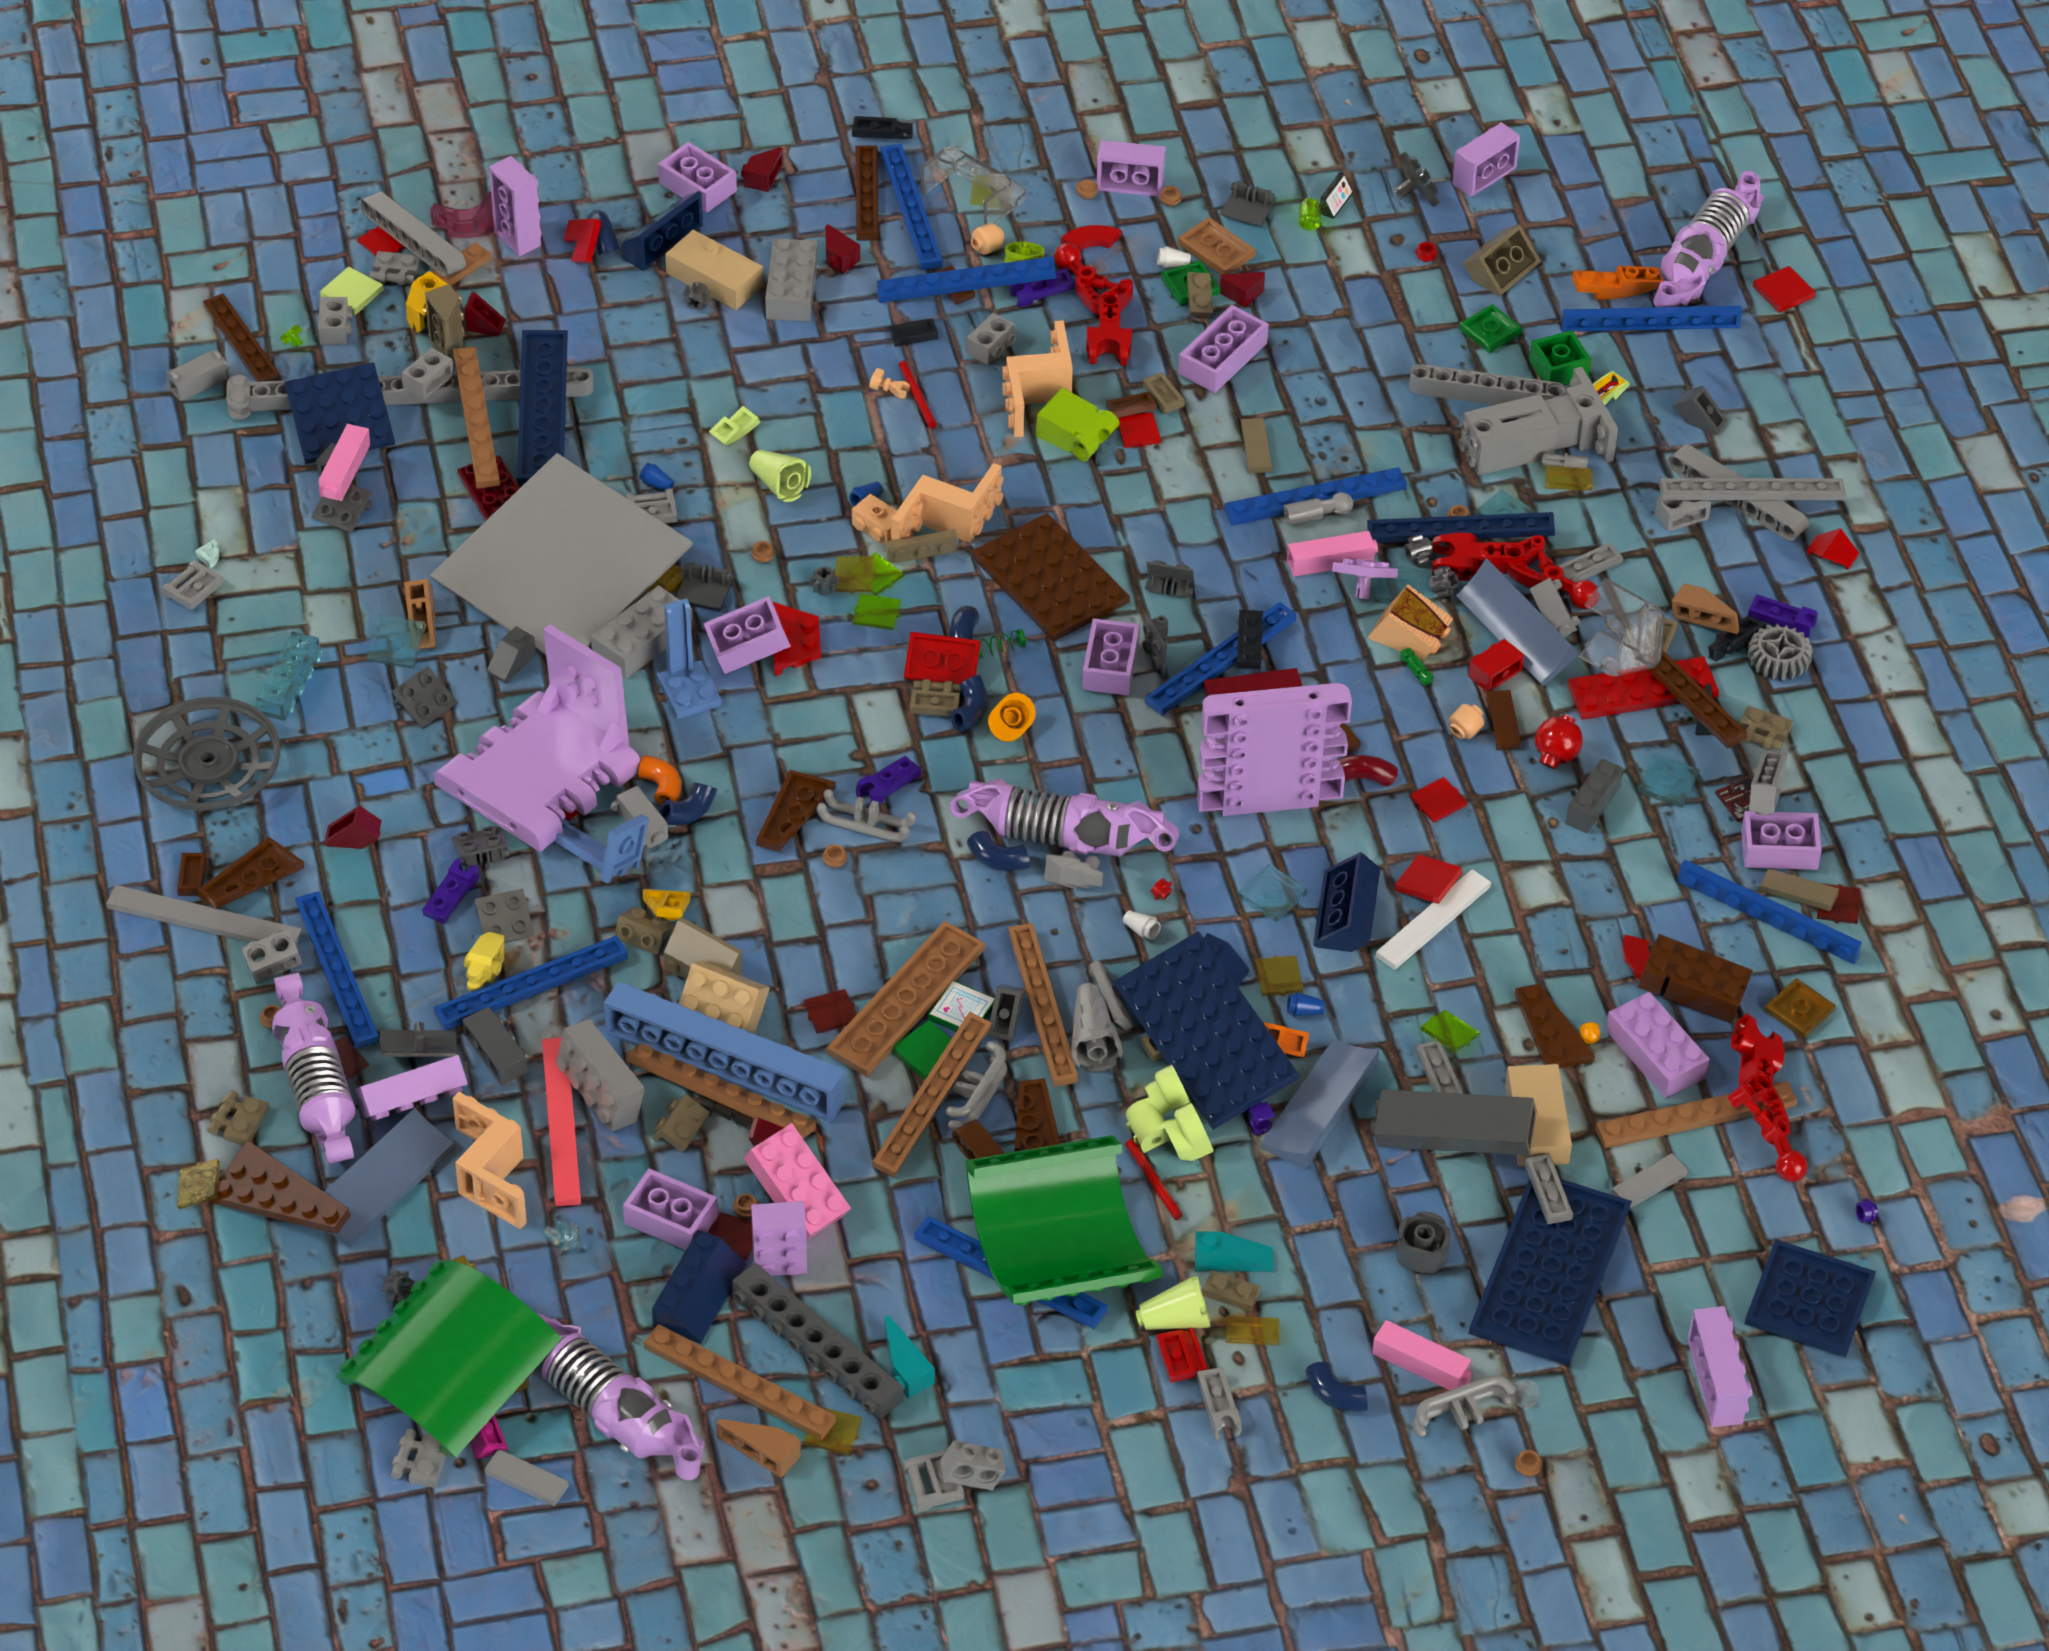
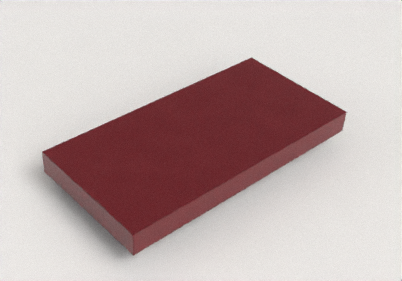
M500 455L495 456L500 486L477 488L473 464L457 469V475L485 522L520 489Z
M1297 668L1204 680L1206 696L1302 686Z

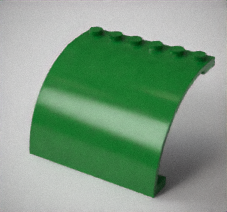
M1113 1135L966 1160L969 1197L979 1242L997 1285L1013 1304L1026 1305L1030 1301L1035 1300L1049 1301L1057 1296H1076L1080 1292L1085 1291L1099 1292L1107 1287H1126L1129 1283L1135 1282L1149 1283L1154 1279L1163 1277L1162 1267L1153 1258H1148L1130 1222L1121 1190L1116 1154H1122V1144Z
M441 1260L435 1262L429 1268V1274L424 1280L418 1281L411 1288L412 1293L406 1300L403 1299L393 1308L394 1313L377 1325L375 1329L377 1332L370 1339L364 1340L359 1345V1352L341 1365V1371L336 1377L343 1384L353 1385L356 1383L387 1400L441 1444L439 1449L446 1456L456 1458L557 1345L562 1337L525 1303L491 1278L465 1264Z

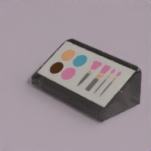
M1338 173L1320 197L1319 212L1321 215L1334 219L1352 196V189L1344 173Z

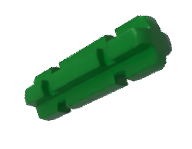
M1411 648L1403 649L1400 652V658L1419 678L1418 680L1422 685L1427 686L1431 684L1434 678L1433 674L1427 670L1428 668Z

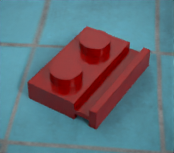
M1189 1328L1186 1331L1180 1329L1156 1334V1343L1170 1383L1196 1378L1198 1371L1208 1370L1194 1328Z

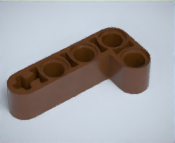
M976 1119L952 1131V1137L956 1146L968 1160L1005 1154Z

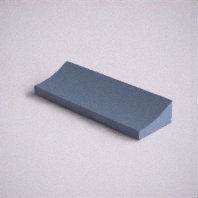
M1487 558L1468 584L1456 595L1499 641L1505 638L1524 654L1523 666L1543 687L1579 656L1573 646Z
M1333 1038L1261 1141L1260 1149L1306 1170L1377 1067L1379 1049L1357 1047Z
M413 1108L324 1191L347 1207L351 1214L339 1233L331 1234L351 1247L455 1149V1143L436 1129L416 1108Z

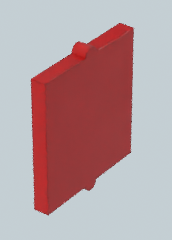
M379 226L369 229L368 233L357 239V242L374 256H376L377 251L398 253V251L405 248V246Z
M1153 412L1118 418L1120 423L1118 429L1124 448L1145 447V445L1161 443Z
M1445 777L1411 793L1409 796L1419 807V811L1424 812L1433 823L1468 804L1458 792V788H1454Z

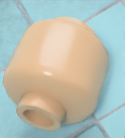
M993 223L977 227L972 232L971 245L982 255L995 252L1003 246L1004 232Z
M1462 704L1449 717V730L1461 740L1473 738L1484 726L1482 710L1476 705Z

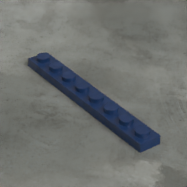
M1553 512L1367 520V531L1370 532L1372 540L1375 539L1377 543L1408 542V538L1416 535H1422L1423 539L1428 538L1429 541H1433L1434 537L1452 533H1471L1477 539L1532 537L1535 535L1555 536Z

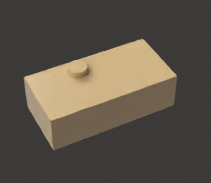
M692 230L665 254L666 273L689 286H691L692 282L705 284L708 290H711L710 297L734 310L739 309L764 286L762 265L695 230Z
M1559 1065L1508 1066L1505 1082L1507 1096L1534 1098L1537 1109L1530 1155H1516L1518 1166H1525V1158L1549 1153L1554 1165L1569 1164L1572 1143Z

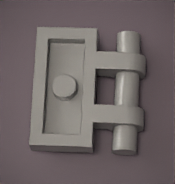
M377 251L373 263V271H370L369 277L384 284L386 282H396L398 285L403 286L412 284L415 281V277L418 276L422 260L416 255Z
M407 1429L405 1435L399 1441L398 1447L400 1449L398 1455L393 1458L391 1477L400 1479L403 1472L409 1473V1483L436 1488L447 1456L439 1449L441 1444L430 1434L424 1433L421 1442L415 1441L416 1431ZM409 1453L417 1454L414 1461L407 1460Z

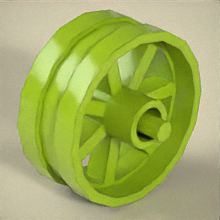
M1027 241L1009 243L1005 246L1006 256L1004 263L1043 258L1045 249L1039 244Z

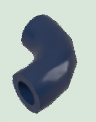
M601 210L592 211L587 219L602 221L596 242L598 255L620 249L608 215Z
M969 605L960 607L953 615L949 636L972 639L974 627L980 618L977 609Z
M980 675L973 676L959 685L964 696V704L962 707L951 712V723L958 732L969 730L979 724L987 711L988 694Z
M694 782L690 795L685 800L680 802L666 800L661 805L659 813L665 819L667 825L685 826L698 821L709 810L717 788Z
M986 831L973 833L967 840V845L976 859L991 869L1009 872L1024 870L1030 867L1029 856L1023 844L1014 847L999 846Z
M1316 1362L1306 1368L1307 1381L1313 1393L1326 1405L1341 1411H1367L1368 1401L1364 1385H1346L1339 1382L1333 1375L1331 1365L1327 1362Z

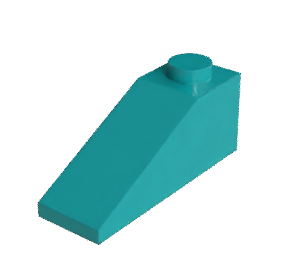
M1195 1231V1271L1273 1272V1247L1225 1232Z
M889 1315L885 1316L884 1333L892 1377L903 1386V1393L909 1399L935 1384V1368Z

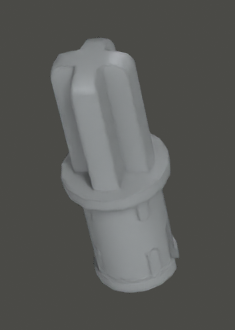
M1543 453L1541 463L1543 466L1563 468V471L1573 469L1586 472L1588 457L1568 455V453H1565V455Z

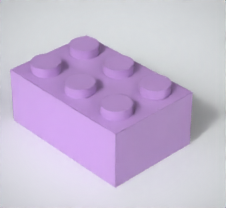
M1501 122L1481 136L1474 138L1464 147H1460L1455 153L1452 184L1468 196L1473 197L1516 169L1520 135Z
M1101 140L1097 157L1096 184L1098 185V190L1160 197L1165 178L1166 147Z
M687 142L658 163L659 184L682 198L697 191L701 192L702 211L706 213L737 191L736 171L690 142Z
M770 596L704 623L724 674L791 647Z
M1101 619L1092 620L1083 666L1082 690L1129 696L1139 647L1140 624Z
M1752 811L1744 812L1741 835L1745 868L1818 870L1822 851L1818 813L1774 812V814L1758 815Z
M648 1169L623 1205L624 1224L686 1250L697 1230L707 1233L718 1217L717 1197L657 1171Z
M804 1201L752 1204L754 1263L756 1262L771 1276L806 1274L807 1242Z

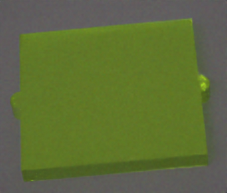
M876 552L865 560H860L858 565L847 571L848 576L875 596L887 588H892L895 582L904 577V573Z
M860 593L858 604L854 607L853 625L894 630L896 618H899L898 611L901 599Z
M1447 1010L1442 1011L1435 1017L1431 1016L1430 1020L1420 1028L1421 1031L1453 1052H1457L1465 1045L1469 1046L1470 1042L1480 1034L1479 1031Z

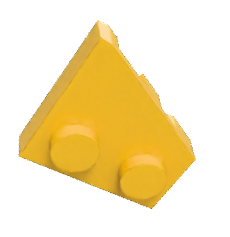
M643 889V900L657 917H664L665 920L674 921L683 917L690 903V892Z

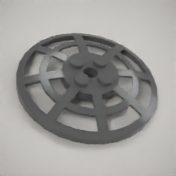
M225 697L195 698L168 707L145 725L135 743L133 751L134 767L142 786L161 802L186 810H216L245 801L255 795L269 782L279 764L281 755L280 740L271 720L263 712L250 704ZM220 709L217 722H200L187 726L181 717L183 714L197 710ZM229 712H238L248 716L261 727L249 735L240 727L227 723ZM172 720L178 731L164 742L161 749L148 745L147 742L161 726ZM202 730H214L213 736L195 738L192 734ZM227 731L235 734L242 740L233 745L230 741L223 738L224 732ZM267 733L273 745V761L259 762V750L256 741ZM184 738L187 744L184 745L179 754L169 751L178 740ZM249 747L252 754V762H238L237 754ZM143 752L157 757V770L160 778L146 780L142 769ZM207 758L214 759L212 762L209 763L203 762ZM165 760L179 763L180 772L168 776L165 771ZM269 770L252 788L244 793L239 790L251 780L256 771ZM235 771L248 772L235 785L228 779ZM187 779L194 783L195 786L192 792L178 787L174 783ZM220 784L224 789L214 793H202L205 786ZM167 786L175 793L189 798L186 802L175 800L163 795L154 788ZM226 795L232 796V798L222 801L197 803L199 799H214Z

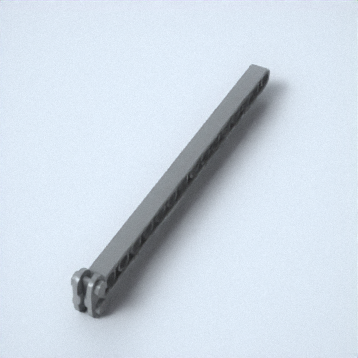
M584 367L567 368L566 397L587 396L591 394L594 390L593 372ZM521 370L480 372L485 401L520 399ZM454 373L451 379L424 401L403 389L402 375L378 376L385 405L461 402L457 373ZM244 375L230 377L227 381L229 416L235 420H242L247 418L251 411L291 410L285 381L250 382Z

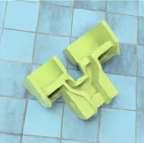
M1170 1065L1156 1072V1081L1144 1087L1149 1098L1135 1102L1126 1111L1127 1129L1135 1134L1133 1136L1134 1143L1140 1146L1143 1153L1161 1144L1172 1142L1179 1159L1194 1161L1214 1152L1194 1106L1190 1103L1174 1067ZM1177 1109L1174 1112L1175 1119L1166 1121L1164 1120L1163 1116L1165 1114H1167L1171 1110Z

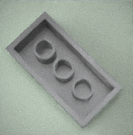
M773 238L765 298L766 319L811 322L818 264V241Z
M658 585L591 635L592 650L621 667L622 677L627 679L666 649L664 605L679 601V599ZM690 608V612H691V630H692V629H693V615H692V608Z
M590 1019L564 1028L556 1059L559 1070L565 1073L572 1086L584 1097L586 1104L592 1107L601 1123L605 1124L611 1132L636 1123L645 1087Z

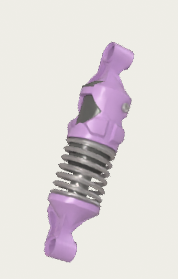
M1752 171L1741 173L1735 191L1729 188H1719L1713 191L1689 225L1682 227L1676 235L1671 249L1661 261V270L1667 281L1661 282L1653 300L1655 307H1677L1681 304L1687 306L1690 300L1700 297L1706 281L1711 275L1716 274L1723 265L1727 252L1747 225L1755 222L1761 203L1765 198L1764 195L1760 194V179L1756 173Z
M1002 778L986 783L971 781L969 788L959 792L950 803V811L958 818H964L976 811H981L992 823L1000 838L1009 839L1014 836L1016 840L1022 832V838L1026 841L1031 833V840L1034 843L1038 840L1040 834L1042 844L1049 838L1051 846L1058 842L1060 847L1070 849L1071 852L1081 855H1087L1089 852L1121 857L1144 838H1148L1158 850L1169 851L1179 839L1178 828L1164 818L1165 812L1151 810L1140 801L1126 804L1098 799L1096 795L1080 793L1078 796L1070 795L1068 797L1066 794H1063L1059 797L1057 792L1050 795L1048 791L1041 794L1039 789L1032 792L1030 788H1027L1023 791L1021 786L1009 785ZM1029 793V802L1028 805H1026L1025 798L1026 795ZM1038 795L1037 806H1034V799ZM958 800L965 801L968 808H962ZM1161 834H1169L1172 841L1167 842L1163 840Z
M299 972L274 978L277 997L283 1008L275 1014L271 1026L276 1039L283 1047L282 1063L288 1077L287 1080L290 1083L300 1123L303 1129L314 1133L320 1145L324 1147L328 1164L354 1158L352 1144L349 1136L345 1135L346 1125L355 1116L356 1108L343 1072L344 1069L341 1065L338 1049L331 1037V1033L327 1030L328 1017L326 1011L317 1002L302 1000L304 991Z
M536 1313L562 1337L543 1359L542 1378L556 1390H560L562 1395H567V1399L574 1401V1405L581 1407V1411L588 1413V1416L595 1421V1428L609 1439L614 1437L621 1443L620 1448L625 1453L630 1451L639 1459L654 1455H672L678 1477L684 1480L697 1478L700 1473L702 1449H704L705 1443L694 1434L688 1416L674 1412L671 1409V1403L667 1400L662 1402L653 1394V1388L640 1377L633 1378L623 1368H619L617 1363L612 1362V1359L605 1356L601 1350H598L595 1345H592L583 1336L581 1327L563 1325L555 1318L550 1319ZM575 1382H577L579 1385L572 1389Z

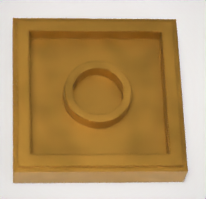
M1796 978L1765 1005L1764 1011L1804 1039L1835 1011L1836 1005Z

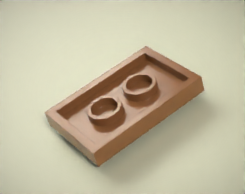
M1210 217L1178 237L1177 244L1220 274H1230L1256 256V249Z

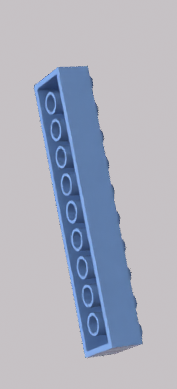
M619 981L604 1001L606 1034L635 1046L640 1043L649 1045L661 1053L672 1055L679 1061L692 1064L697 1069L706 1073L715 1074L724 1081L737 1084L741 1088L830 1123L833 1122L845 1103V1069L835 1064L821 1061L812 1055L803 1054L789 1046L780 1045L766 1037L762 1038L745 1029H739L722 1020H716L699 1011H693L676 1002H670L658 997L656 994L644 992L633 985H627Z

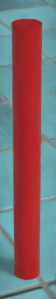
M901 361L898 366L906 382L910 385L911 393L928 427L933 428L937 423L907 362Z
M1129 1139L1126 1141L1125 1146L1173 1219L1179 1220L1183 1216L1179 1207L1138 1145L1134 1143L1133 1139Z

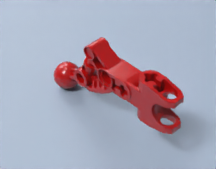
M1062 243L1056 248L1054 253L1056 265L1060 269L1067 268V270H1071L1077 277L1076 293L1091 312L1100 315L1099 327L1087 326L1086 352L1089 364H1096L1098 356L1101 354L1112 353L1119 358L1120 365L1127 366L1131 354L1132 328H1120V313L1133 299V281L1127 278L1122 279L1120 283L1108 281V277L1096 274V270L1093 267L1084 266L1080 262L1082 255L1076 245ZM1093 288L1104 291L1105 289H1109V291H1106L1099 295Z
M1471 533L1444 534L1433 538V551L1440 555L1449 556L1433 561V575H1435L1434 570L1438 569V567L1446 566L1456 573L1459 581H1470L1487 558L1502 574H1508L1510 578L1530 588L1548 578H1551L1552 581L1559 579L1562 587L1557 590L1570 594L1571 601L1577 608L1589 609L1596 605L1599 599L1598 587L1592 581L1581 580L1575 583L1563 576L1562 568L1555 566L1553 561L1547 558L1544 552L1545 539L1540 535L1532 536L1518 543H1480L1477 537ZM1445 542L1448 543L1450 546L1442 547L1438 546V544ZM1539 560V568L1542 573L1534 571L1528 565Z
M1747 1013L1739 1019L1731 1037V1048L1741 1054L1739 1085L1728 1095V1100L1735 1108L1745 1105L1754 1115L1753 1119L1761 1127L1763 1138L1769 1144L1774 1145L1778 1153L1775 1163L1776 1173L1787 1182H1796L1805 1176L1808 1168L1807 1160L1802 1153L1792 1150L1786 1136L1790 1134V1121L1783 1102L1773 1087V1075L1780 1070L1784 1063L1785 1051L1783 1040L1774 1031L1770 1036L1765 1037L1759 1031L1756 1019ZM1755 1102H1761L1765 1108L1761 1109Z

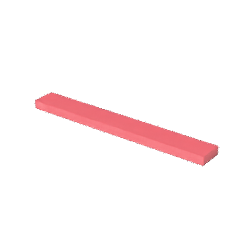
M562 1037L542 1039L555 1207L581 1205L571 1081L564 1072L559 1070L556 1063Z

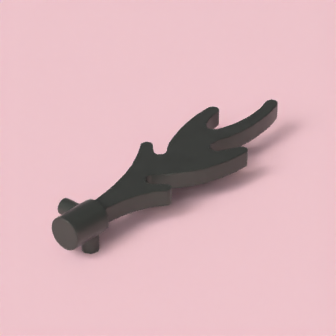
M705 1098L701 1100L700 1105L710 1112L708 1116H712V1111H715L727 1120H731V1117H734L738 1123L751 1130L754 1118L734 1109L717 1105V1102L714 1100L710 1101Z

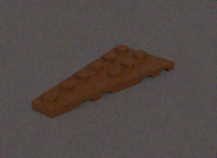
M248 1140L217 1181L216 1197L208 1199L213 1204L335 1234L339 1233L351 1216L348 1208Z

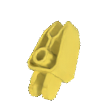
M487 932L478 938L469 953L466 954L464 967L467 968L466 974L467 978H469L467 990L473 992L481 989L485 982L493 984L496 976L500 974L504 961V935Z

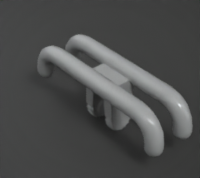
M830 789L824 791L826 803L837 811L854 815V821L830 814L824 803H820L817 806L818 815L828 824L892 842L906 840L910 833L909 827L914 825L916 821V814L914 812H908L907 818H899L879 812V802L872 801L869 809H866L864 798L861 797L857 798L855 805L838 801ZM877 822L899 827L900 832H892L875 826Z
M990 1041L986 1045L987 1050L995 1053V1055L988 1057V1062L991 1065L986 1073L982 1075L973 1071L963 1070L960 1074V1079L964 1083L956 1081L953 1085V1091L970 1099L963 1107L956 1108L950 1106L946 1109V1113L950 1117L961 1118L968 1116L963 1121L950 1120L948 1127L951 1130H955L974 1119L978 1120L1007 1072V1065L1004 1061L1006 1054L1003 1047L996 1042Z
M1491 1375L1427 1398L1417 1407L1413 1425L1415 1432L1419 1437H1424L1427 1433L1425 1426L1429 1424V1419L1451 1411L1461 1430L1468 1428L1469 1424L1463 1412V1406H1465L1476 1424L1482 1423L1483 1415L1476 1402L1490 1396H1496L1500 1398L1504 1405H1510L1512 1403L1511 1395L1514 1394L1515 1387L1504 1376Z

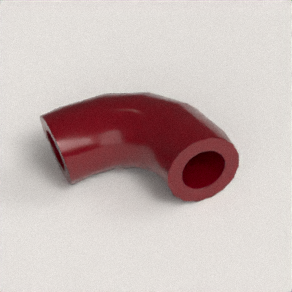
M1350 755L1337 759L1344 770V783L1353 779H1368L1387 787L1395 781L1398 775V768L1380 757Z

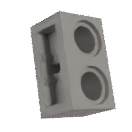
M320 297L318 323L320 345L347 344L348 335H352V323L349 320L353 319V308L348 306L347 297Z
M992 313L966 337V354L989 365L1001 355L1003 350L1014 343L1016 338L1015 323Z
M434 348L429 349L402 372L403 389L423 401L426 400L454 376L453 359Z
M1661 496L1657 497L1655 514L1668 532L1708 520L1711 502L1709 500H1662Z
M288 929L276 931L269 937L259 941H252L247 946L241 948L256 984L303 964ZM282 947H287L284 951H278ZM259 957H264L260 961H255Z
M953 1441L940 1459L943 1481L993 1490L1006 1472L1002 1449Z

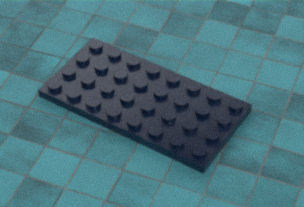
M1199 931L1113 981L1114 987L1168 1066L1172 1065L1183 1088L1212 1130L1300 1078L1297 1070Z
M1529 1178L1469 1327L1468 1334L1570 1366L1630 1211L1632 1201L1560 1179L1573 1212V1219L1547 1224Z

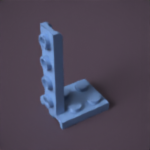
M687 598L665 604L668 670L657 673L656 676L676 719L722 706V699L702 661L693 662L691 612Z
M640 814L611 829L607 836V847L562 820L563 834H556L554 842L577 855L583 861L598 868L602 872L600 879L608 884L615 875L622 877L627 874V869L633 866L637 869L640 866L649 818Z

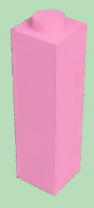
M350 424L346 425L319 478L321 497L339 501L343 500L370 447L369 428Z
M1369 531L1288 544L1287 562L1293 577L1331 571L1333 562H1343V558L1367 559L1370 562H1374L1375 553H1378V545L1375 539L1372 540Z
M1386 1320L1374 1338L1373 1355L1448 1390L1466 1385L1472 1378L1473 1372L1470 1371L1471 1359Z

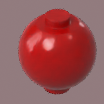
M1562 714L1561 717L1555 716L1545 720L1538 727L1535 734V747L1541 754L1539 763L1556 770L1559 764L1568 763L1578 756L1583 745V735L1579 726L1575 724L1576 720Z

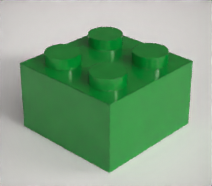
M1573 330L1531 341L1529 361L1541 380L1558 382L1564 386L1569 385L1570 380L1573 379L1574 369L1583 367L1589 377L1591 358Z

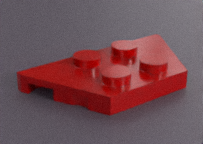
M772 602L791 646L773 654L774 675H781L783 669L792 665L794 668H797L806 662H812L821 658L819 616Z

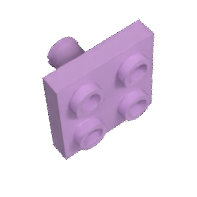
M1343 558V562H1333L1332 572L1357 576L1355 598L1370 599L1371 578H1397L1398 569L1389 567L1390 563L1370 562L1367 559Z

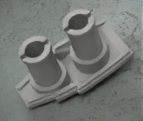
M1065 851L1061 856L1046 855L1044 881L1076 890L1077 888L1088 889L1089 887L1102 886L1104 873L1098 870L1100 860L1095 856H1088L1084 863L1081 862V859H1077L1076 855L1071 851Z

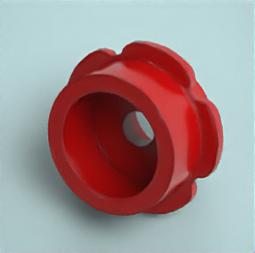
M1422 242L1415 253L1421 261L1430 262L1436 258L1437 250L1433 243Z
M1165 878L1160 879L1150 890L1154 895V899L1158 900L1160 898L1165 900L1173 891L1170 888L1172 882H1168Z

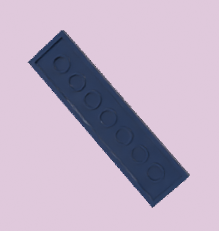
M522 330L517 483H526L556 453L564 457L568 330Z

